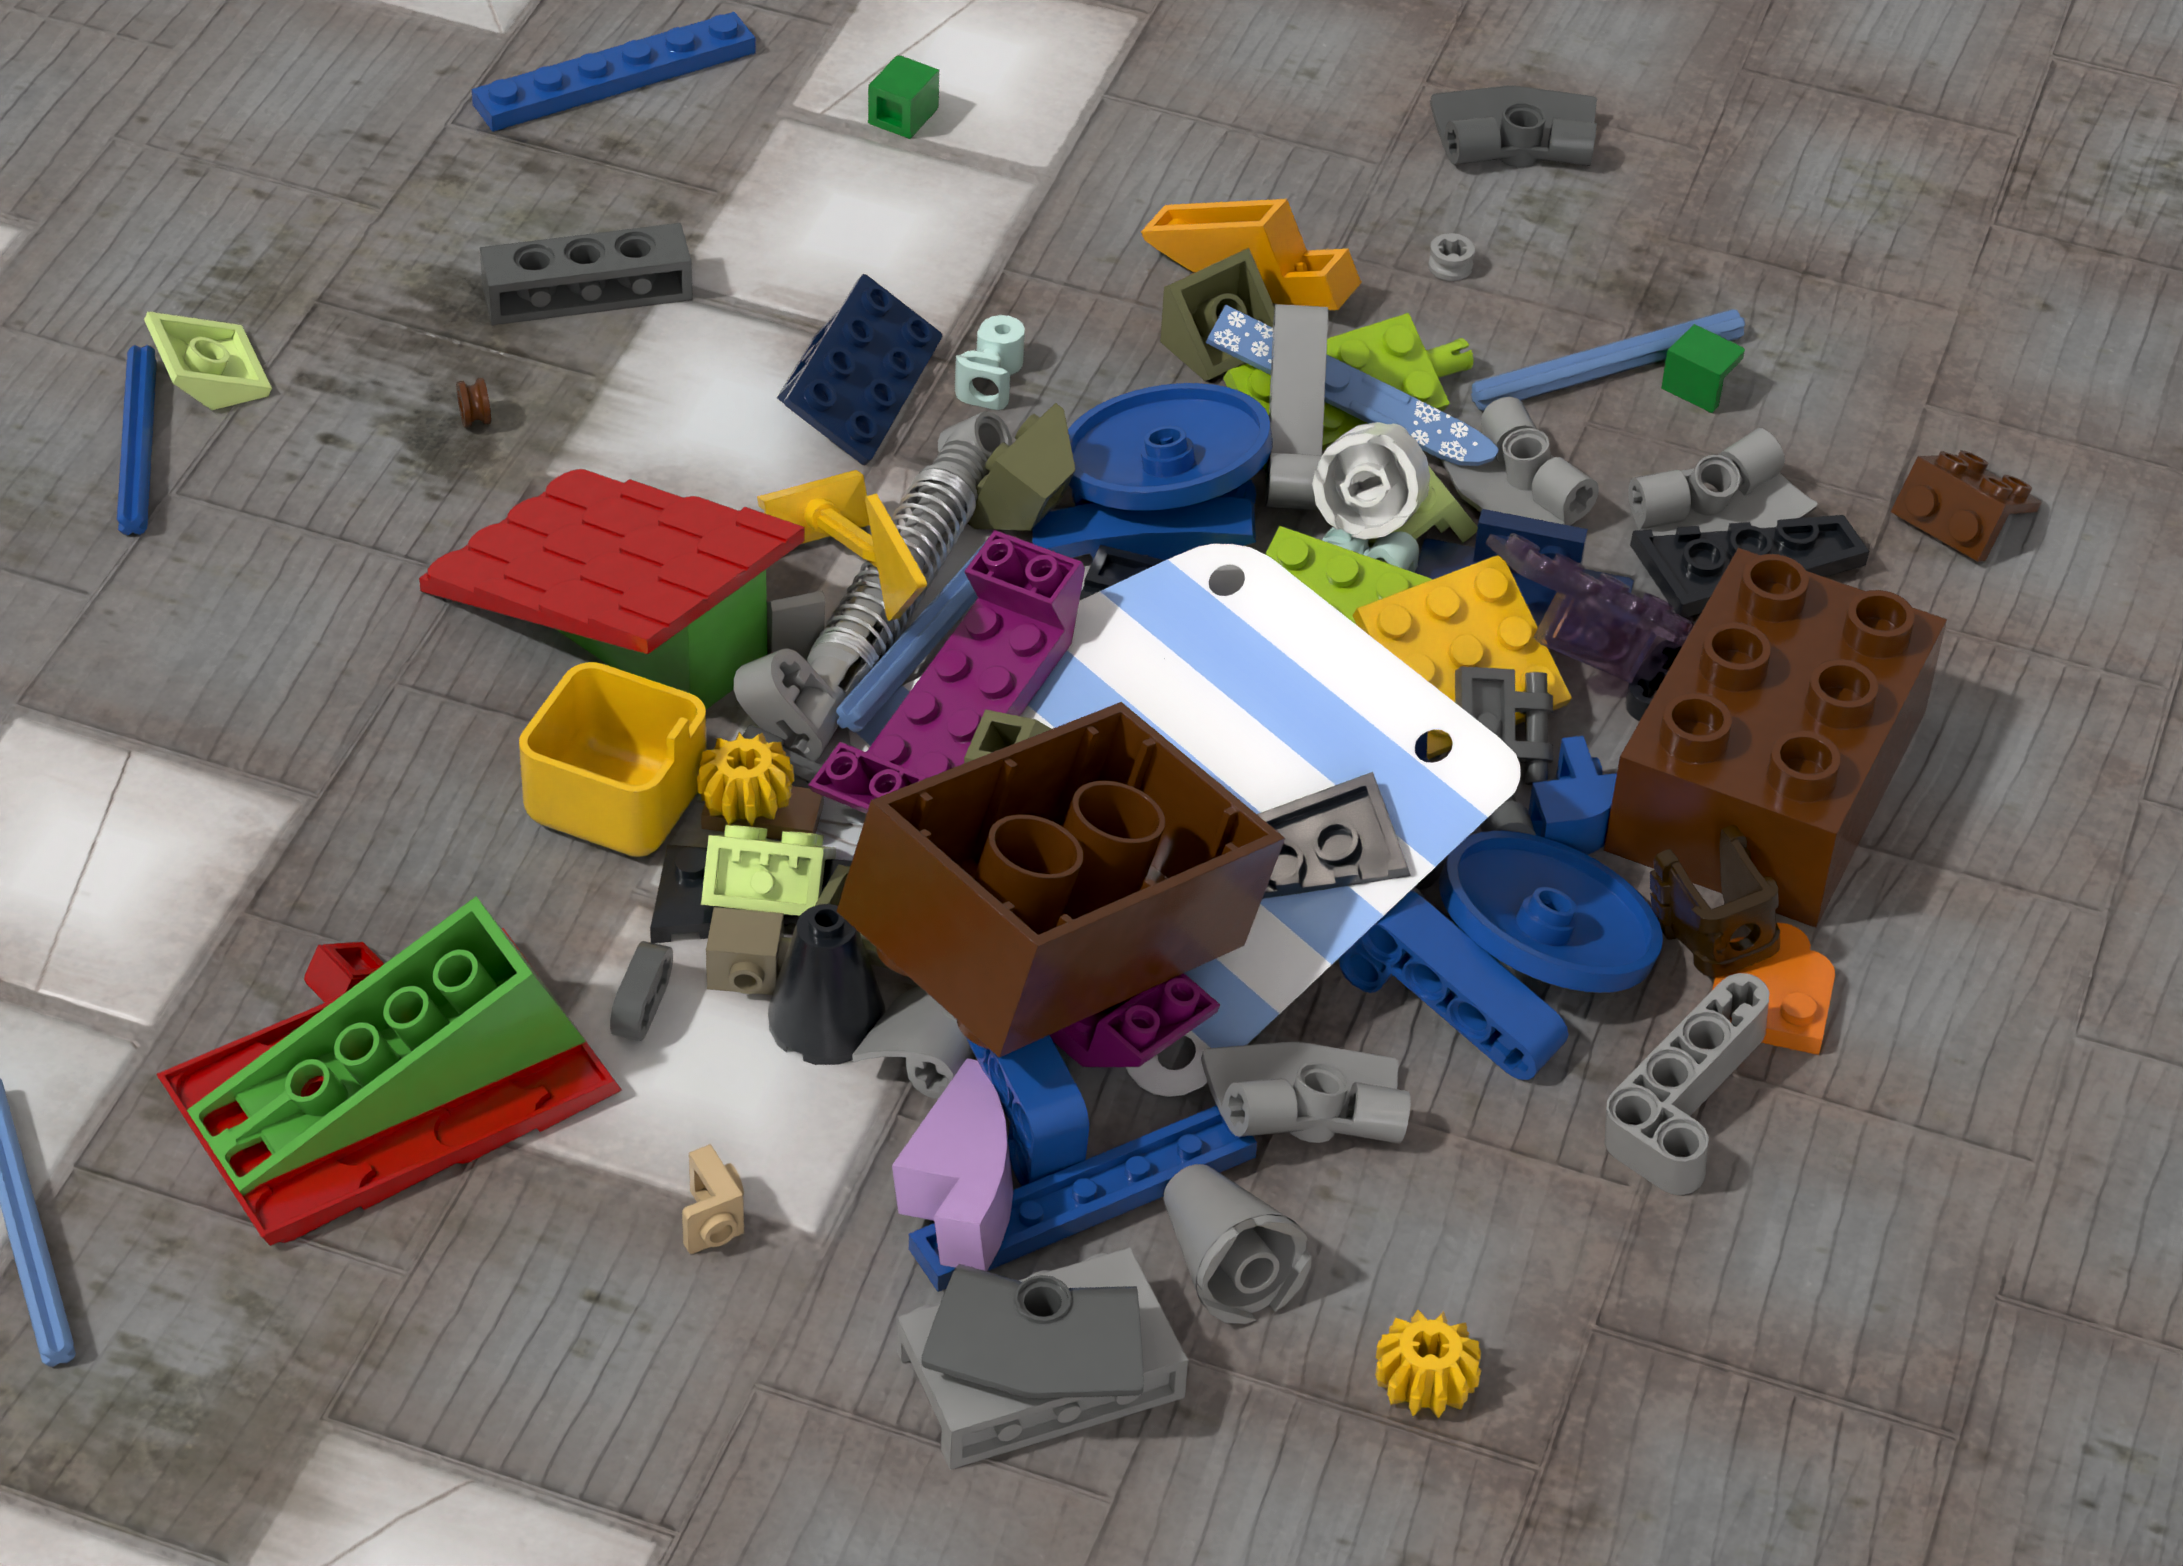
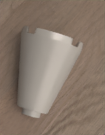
M1195 1164L1188 1166L1171 1178L1164 1191V1204L1198 1298L1207 1311L1225 1323L1246 1324L1256 1321L1252 1313L1260 1311L1269 1305L1274 1312L1285 1306L1303 1286L1311 1268L1312 1256L1307 1251L1306 1244L1308 1239L1300 1226L1208 1165Z

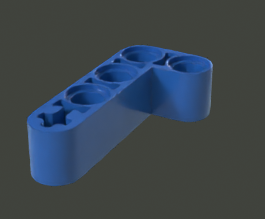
M1413 890L1406 894L1339 958L1340 969L1345 978L1352 985L1367 993L1377 992L1392 976H1395L1488 1058L1514 1078L1529 1080L1534 1077L1567 1041V1026L1554 1009Z
M1050 1035L1000 1058L990 1049L983 1048L966 1038L983 1072L998 1092L1002 1108L1010 1121L1008 1136L1010 1160L1020 1185H1027L1086 1160L1089 1136L1087 1108L1074 1079Z

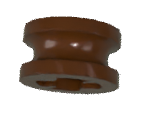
M477 378L473 385H466L464 381L456 382L458 406L464 428L471 427L475 420L482 421L484 425L491 424L490 402L484 378Z

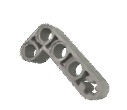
M1275 304L1269 403L1273 448L1266 467L1265 507L1318 510L1312 482L1318 462L1322 458L1328 307Z
M1737 973L1723 979L1611 1093L1607 1100L1604 1140L1607 1151L1615 1159L1665 1192L1673 1195L1690 1194L1699 1189L1705 1180L1709 1137L1706 1129L1690 1116L1764 1039L1770 992L1767 985L1760 978L1751 974ZM1626 1123H1636L1638 1125H1628ZM1674 1155H1684L1687 1157H1676Z

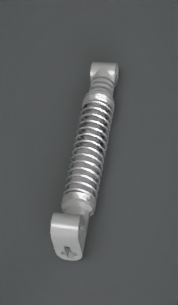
M989 411L982 412L944 429L938 439L939 454L932 465L926 466L915 476L907 490L906 496L901 499L899 507L894 511L893 518H891L923 575L929 573V576L925 577L927 587L911 604L909 610L907 609L899 619L887 620L878 570L866 560L861 565L859 573L855 575L852 585L848 587L846 595L841 598L839 607L834 610L832 618L827 621L825 630L820 632L819 637L814 642L807 661L796 651L786 648L744 664L736 671L734 692L737 701L761 729L785 739V749L812 761H815L822 755L839 726L837 724L839 716L836 708L899 639L900 634L904 632L907 623L911 621L914 611L917 610L927 589L931 587L933 579L937 576L940 567L944 565L946 557L950 554L953 545L957 543L959 535L963 532L966 523L969 522L975 511L978 498L976 486L989 473L985 468L987 460L1001 443L1005 442L1009 446L1012 445L1009 429L997 414ZM910 508L912 514H905L904 509ZM903 519L906 523L905 526L899 525L898 520ZM945 529H946L948 535L942 537V535H943V533H944V531H945ZM938 541H940L941 546L935 548ZM932 551H933L935 557H934V558H929V556L931 555V553H932ZM926 563L928 568L922 570L923 566Z

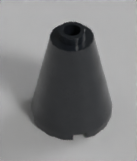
M820 904L810 907L798 918L768 1008L769 1031L776 1044L785 1052H787V1047L803 1054V1061L815 1065H839L853 1060L855 1050L886 1012L860 932L836 912L838 906L833 904Z

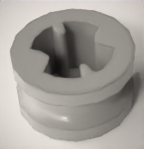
M1454 233L1442 234L1434 238L1430 246L1431 255L1428 263L1430 272L1434 276L1447 281H1458L1467 278L1472 273L1473 268L1472 259L1475 253L1473 242L1463 235Z

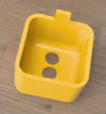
M587 662L572 667L559 681L519 738L523 803L527 814L540 825L632 857H643L655 852L662 845L698 792L697 776L699 775L700 761L702 760V752L707 750L706 709L704 703L693 694L602 663Z

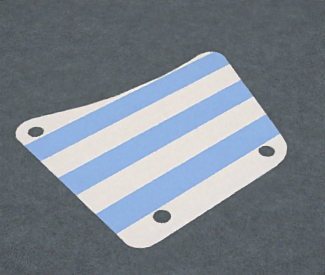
M1209 544L1196 547L1080 600L1072 644L1020 715L1021 717L1036 719L1053 729L1122 702L1256 814L1373 772L1411 876L1262 899L1245 946L1185 973L1220 1004L1216 1014L1184 1035L1192 1039L1195 1044L1196 1053L1191 1063L1182 1069L1170 1070L1160 1064L1158 1055H1156L1140 1067H1126L1129 1075L1141 1088L1154 1095L1167 1097L1182 1096L1203 1087L1207 1083L1201 1062L1202 1053L1205 1049L1244 1046L1251 1042L1476 828L1515 793L1520 782V763L1516 753L1497 735L1271 557L1251 547L1234 544ZM1225 565H1235L1241 568L1245 575V581L1239 591L1228 596H1219L1211 591L1209 579L1215 570ZM920 677L900 686L861 731L854 733L849 729L850 743L853 747L864 752L869 749ZM1442 730L1452 738L1451 752L1447 757L1438 762L1430 763L1420 760L1415 753V744L1418 738L1427 731Z

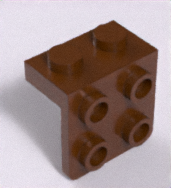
M1963 450L1958 455L1940 451L1939 455L1917 457L1890 512L1979 562L1986 561L2009 514L2037 512L2042 502L2030 495L2032 487L2026 482L2010 475H2003L2000 478L1987 471L1989 463L1981 457Z

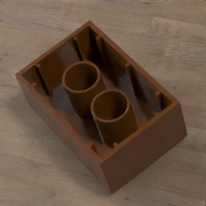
M1738 548L1620 755L1604 851L1654 869L1655 856L1662 851L1671 849L1679 859L1680 864L1692 883L1722 894L1719 849L1720 833L1722 828L1735 825L1745 835L1747 848L1751 852V861L1763 877L1771 876L1777 883L1779 906L1775 909V913L1816 928L1926 712L1947 619L1913 608L1904 598L1895 593L1884 590L1864 591L1808 572L1800 563L1792 558L1778 554L1758 555Z
M1119 702L871 800L836 912L876 947L879 958L887 967L899 974L910 977L955 1017L960 1031L966 1038L983 1048L990 1049L1000 1058L1245 946L1285 837L1124 703Z

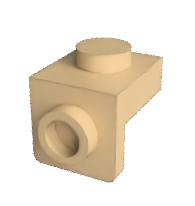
M711 1144L689 1152L690 1192L697 1203L685 1207L682 1211L683 1244L690 1254H694L709 1247L722 1246L732 1238L744 1234V1189L736 1168L731 1163L724 1165Z

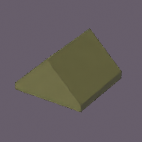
M1249 248L1164 287L1160 342L1204 381L1245 363L1206 343L1225 305L1273 328L1275 307Z

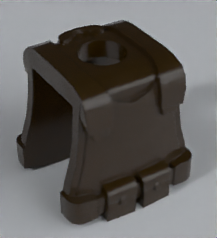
M1735 825L1722 828L1720 833V873L1724 905L1713 909L1709 907L1671 849L1662 851L1655 856L1654 870L1650 871L1651 905L1660 923L1662 933L1667 939L1677 938L1693 953V964L1697 970L1703 975L1710 977L1723 976L1772 957L1780 949V929L1776 923L1775 909L1779 906L1777 883L1771 876L1763 877L1751 861V852L1747 848V839ZM1745 924L1751 930L1744 939L1738 942H1730L1732 934L1740 926Z

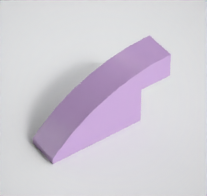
M967 1058L892 1164L898 1213L935 1221L940 1265L956 1268L959 1264L987 1271L1001 1247L1010 1220L1013 1198L1012 1170L1006 1119L998 1092L983 1072L978 1060Z

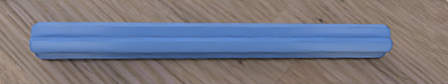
M1730 309L1474 382L1472 384L1471 398L1478 410L1484 411L1493 401L1500 398L1514 397L1521 401L1665 360L1667 350L1693 324L1732 341L1744 335L1745 320L1740 316L1738 310Z
M982 546L836 708L839 716L837 724L842 729L848 727L854 733L861 731L976 601L978 597L964 571Z
M0 1079V1206L41 1360L45 1365L54 1367L59 1363H69L72 1361L76 1352L3 1081Z

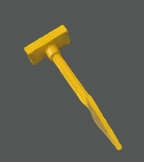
M853 470L757 496L758 506L764 510L765 514L804 527L805 541L803 543L832 536L874 565L878 570L888 621L899 619L927 587V581L878 494L875 493L867 496L864 476L859 471ZM870 525L871 535L861 528Z

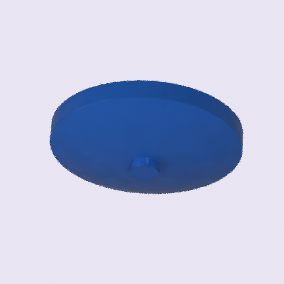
M1166 384L1119 395L1090 409L1069 427L1068 433L1076 469L1069 486L1078 495L1091 502L1124 510L1149 511L1173 509L1216 498L1247 482L1268 461L1273 448L1269 415L1265 408L1253 397L1232 388L1213 384Z
M1513 831L1476 833L1468 836L1449 854L1440 873V896L1446 910L1458 927L1478 946L1501 962L1543 982L1584 992L1604 993L1622 991L1632 988L1646 979L1662 949L1663 935L1660 923L1642 895L1624 878L1598 860L1557 841Z

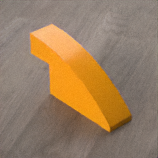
M1287 199L1164 205L1141 231L1146 242L1194 273L1249 248L1274 304L1328 307V310H1339L1361 284L1349 249H1306Z

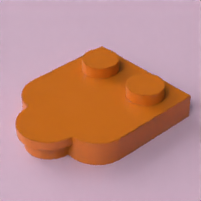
M1777 923L1780 929L1779 951L1763 961L1735 972L1715 977L1713 989L1723 979L1737 973L1751 974L1760 978L1767 985L1770 992L1766 1035L1761 1043L1819 1055L1835 979V969L1827 957L1810 950L1809 938L1802 930L1787 923ZM1745 937L1735 938L1730 940V942H1738L1744 939Z

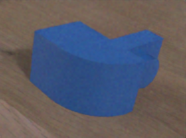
M1584 736L1562 738L1556 772L1557 780L1532 783L1528 813L1536 836L1557 841L1589 855L1605 845L1617 773L1603 775L1600 760L1598 757L1591 758Z

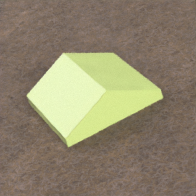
M147 311L144 321L174 385L211 410L269 396L272 387L242 325Z

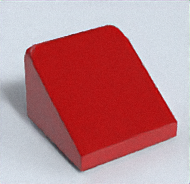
M364 942L318 945L305 973L304 980L325 1003L342 996L384 965V963Z

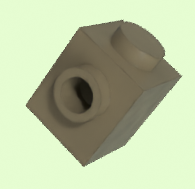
M714 907L706 946L707 989L743 994L773 995L791 938L784 937V913Z

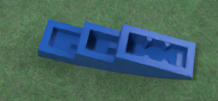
M1216 497L1189 506L1149 511L1116 509L1096 503H1089L1049 512L1033 528L1032 544L1070 558L1090 553L1094 559L1099 546L1104 545L1167 560L1196 547L1209 544L1245 546L1256 543L1255 509L1251 499Z

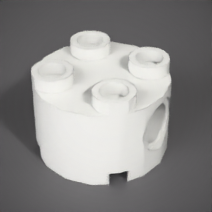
M1376 422L1358 425L1334 441L1326 449L1318 462L1312 486L1316 505L1327 523L1337 530L1341 528L1346 533L1353 534L1352 537L1366 540L1387 536L1403 526L1413 516L1428 496L1430 473L1426 455L1416 439L1410 436L1404 427L1398 424Z

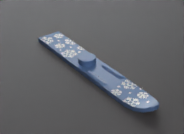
M1225 305L1206 343L1271 375L1273 328ZM1326 355L1324 402L1367 423L1380 422L1401 425L1408 431L1410 436L1416 439L1423 451L1457 465L1479 466L1493 461L1497 456L1499 448L1475 428Z

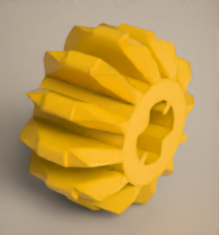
M739 732L733 741L717 738L713 750L702 752L699 775L697 776L698 793L701 794L702 801H705V806L708 808L710 816L723 815L728 825L733 824L738 819H747L750 825L753 826L757 817L763 816L774 820L778 808L789 806V798L792 795V783L794 782V768L790 764V757L786 756L781 742L768 743L763 733L758 734L752 739H745Z
M1418 1309L1411 1318V1323L1395 1318L1393 1324L1389 1327V1334L1382 1335L1381 1340L1378 1341L1375 1357L1378 1360L1375 1372L1378 1386L1388 1389L1387 1395L1389 1396L1390 1405L1407 1401L1412 1417L1421 1407L1430 1408L1438 1419L1443 1411H1445L1446 1405L1461 1410L1468 1399V1393H1474L1475 1387L1479 1385L1481 1369L1479 1368L1481 1358L1479 1341L1469 1339L1466 1323L1448 1325L1444 1311L1435 1320L1426 1319Z

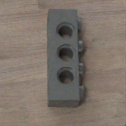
M681 223L480 247L482 287L491 325L693 300L692 260Z

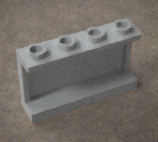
M1130 1247L1109 1254H1096L1085 1261L1052 1271H1038L1018 1281L1023 1282L1033 1276L1045 1275L1061 1280L1068 1288L1137 1286L1144 1374V1390L1138 1396L1034 1399L1017 1396L924 1368L921 1364V1359L940 1304L920 1306L910 1313L897 1316V1353L901 1362L911 1361L941 1425V1452L950 1470L1185 1398L1188 1358Z

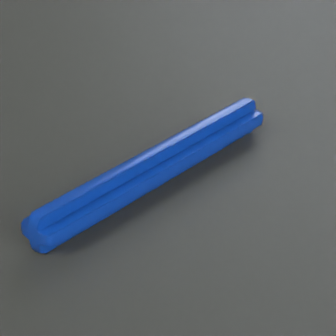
M134 345L127 351L117 506L118 530L126 536L131 533L141 535L148 527L157 366L155 350L149 345H145L142 348Z

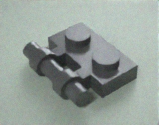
M1461 666L1455 670V703L1497 735L1516 753L1518 761L1526 766L1527 785H1532L1534 782L1548 781V764L1553 762V744L1548 743V714L1553 713V695L1547 694V673H1526L1525 692L1515 691V669ZM1515 712L1525 715V741H1515Z

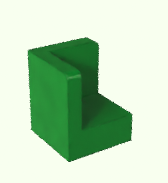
M901 55L895 56L868 85V124L911 139L939 107L940 70Z
M1693 324L1667 350L1661 389L1712 413L1719 407L1724 378L1743 360L1745 349Z

